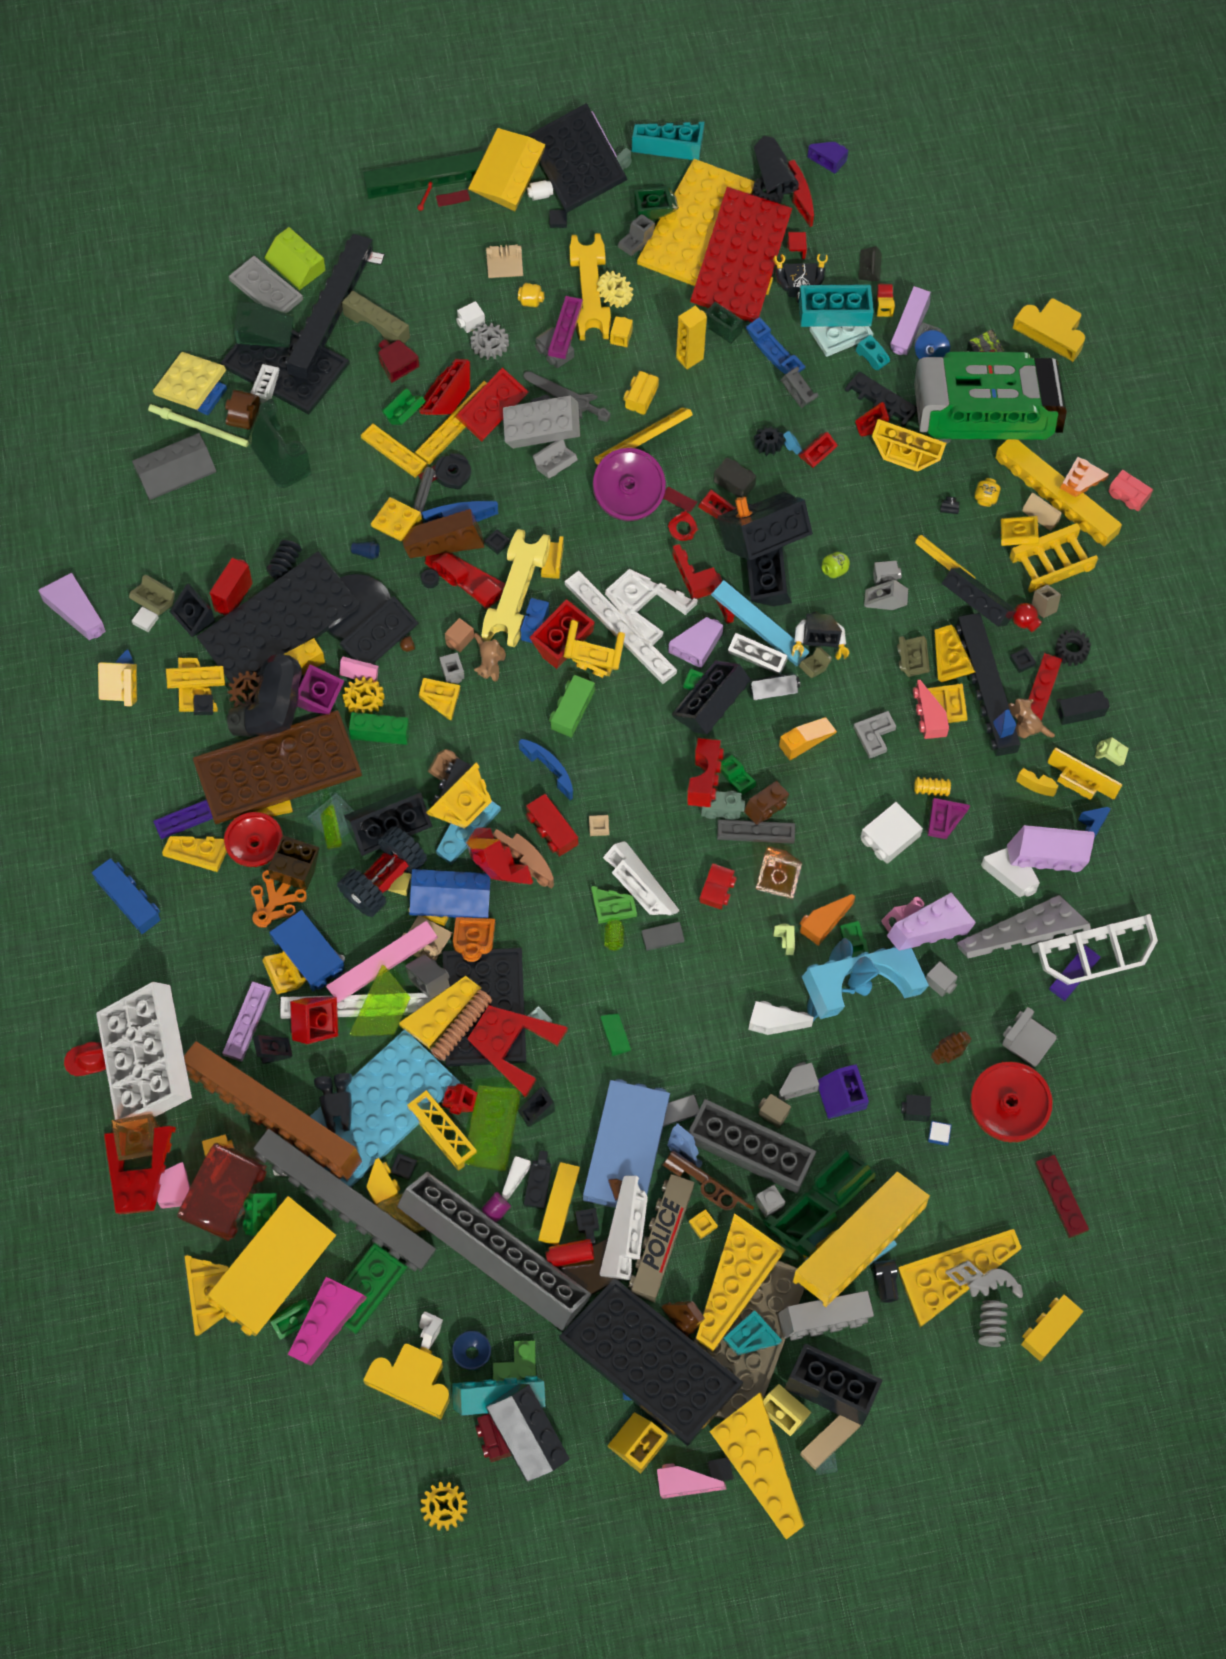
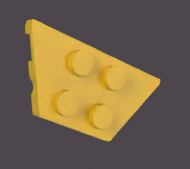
M476 762L426 813L465 829L492 802L489 793L486 791L485 781L481 779L478 763Z
M187 1255L185 1256L194 1331L195 1335L199 1336L225 1317L223 1310L220 1308L216 1310L208 1304L209 1299L206 1296L229 1267L213 1264L206 1260H198Z

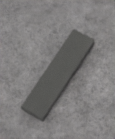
M718 819L717 840L794 844L795 823L761 822L756 825L753 821Z

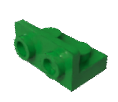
M405 388L382 410V413L391 425H402L426 401L422 396H413Z
M246 1193L243 1200V1208L245 1210L243 1230L245 1235L256 1236L276 1211L277 1193Z

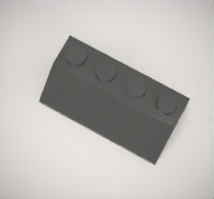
M199 433L132 461L135 473L149 500L216 473L210 454Z

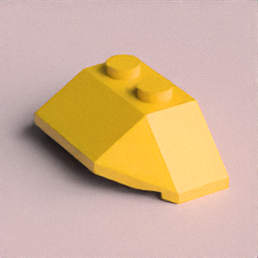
M878 419L872 435L883 460L917 472L940 461L947 444Z

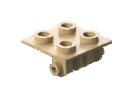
M516 244L509 247L507 245L505 247L500 245V248L499 246L486 248L488 278L523 276L521 246Z
M418 916L408 932L427 921L438 938L413 955L419 958L425 954L430 959L436 961L453 933L422 916Z

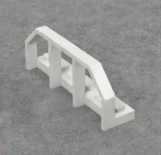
M1148 914L1032 945L1031 948L1033 953H1039L1043 971L1069 985L1145 965L1158 940L1151 915ZM1146 924L1151 940L1139 962L1125 965L1117 935L1125 934V929L1132 928V931L1144 929L1143 925ZM1106 934H1109L1118 968L1091 974L1083 944L1089 943L1088 939L1095 938L1096 941L1106 939ZM1076 943L1085 976L1070 980L1050 968L1046 954L1051 953L1052 948L1058 947L1060 951L1070 948L1069 944Z

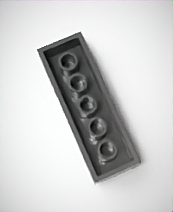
M706 1099L689 1130V1133L694 1137L695 1146L797 1194L816 1154L815 1150Z

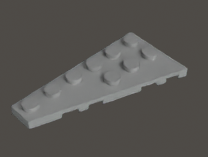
M1058 895L975 935L957 942L958 949L967 958L992 953L993 949L1003 947L1006 950L1012 948L1011 945L1022 943L1023 946L1053 939L1054 935L1065 933V935L1073 934L1074 930L1083 928V931L1091 930L1090 923Z

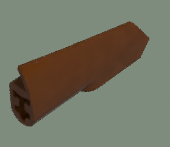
M672 1150L664 1161L663 1166L680 1177L685 1171L702 1183L701 1193L720 1208L730 1210L739 1201L744 1206L752 1210L754 1209V1206L676 1151ZM713 1183L716 1186V1190L714 1192H707L704 1188L705 1184ZM723 1195H730L733 1201L730 1204L723 1203L721 1200Z

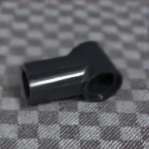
M895 1260L874 1262V1277L878 1282L880 1302L892 1303L898 1301Z

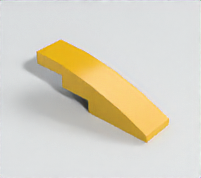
M560 1162L538 1241L559 1245L580 1167Z

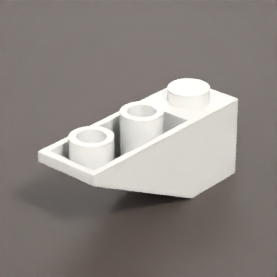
M756 1001L749 1030L770 1035L812 1027L814 1017H811L806 1012L797 1013L784 1006L775 1007L766 1001Z

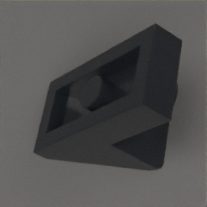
M257 1035L253 1038L257 1057H261L263 1064L293 1057L289 1038Z

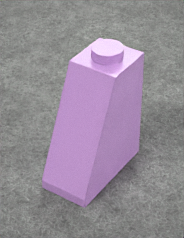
M706 617L671 640L668 653L702 668L722 635L723 625L715 619Z

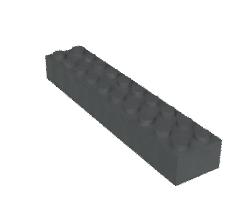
M426 1172L405 1189L397 1206L399 1209L501 1284L554 1326L563 1330L583 1310L591 1296L590 1292L433 1175Z

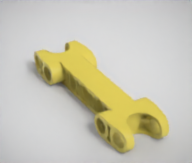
M518 529L515 532L507 553V560L513 561L498 608H488L482 628L483 641H490L494 634L503 631L508 633L507 645L510 647L517 645L521 638V627L525 615H521L520 611L535 566L545 567L550 549V535L543 534L537 543L527 544L525 543V530Z

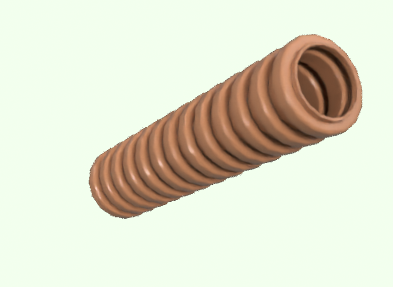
M482 990L477 991V995H474L473 1000L469 1001L470 1004L465 1006L466 1009L461 1011L462 1014L458 1015V1019L454 1020V1024H450L451 1028L446 1029L447 1033L442 1034L443 1038L438 1039L439 1043H435V1048H431V1053L436 1058L445 1061V1056L450 1055L449 1051L454 1050L453 1046L458 1045L457 1041L462 1040L461 1036H465V1032H468L469 1027L473 1026V1022L477 1021L476 1018H479L481 1016L480 1013L484 1012V1008L488 1007V1003L492 1002L491 997Z

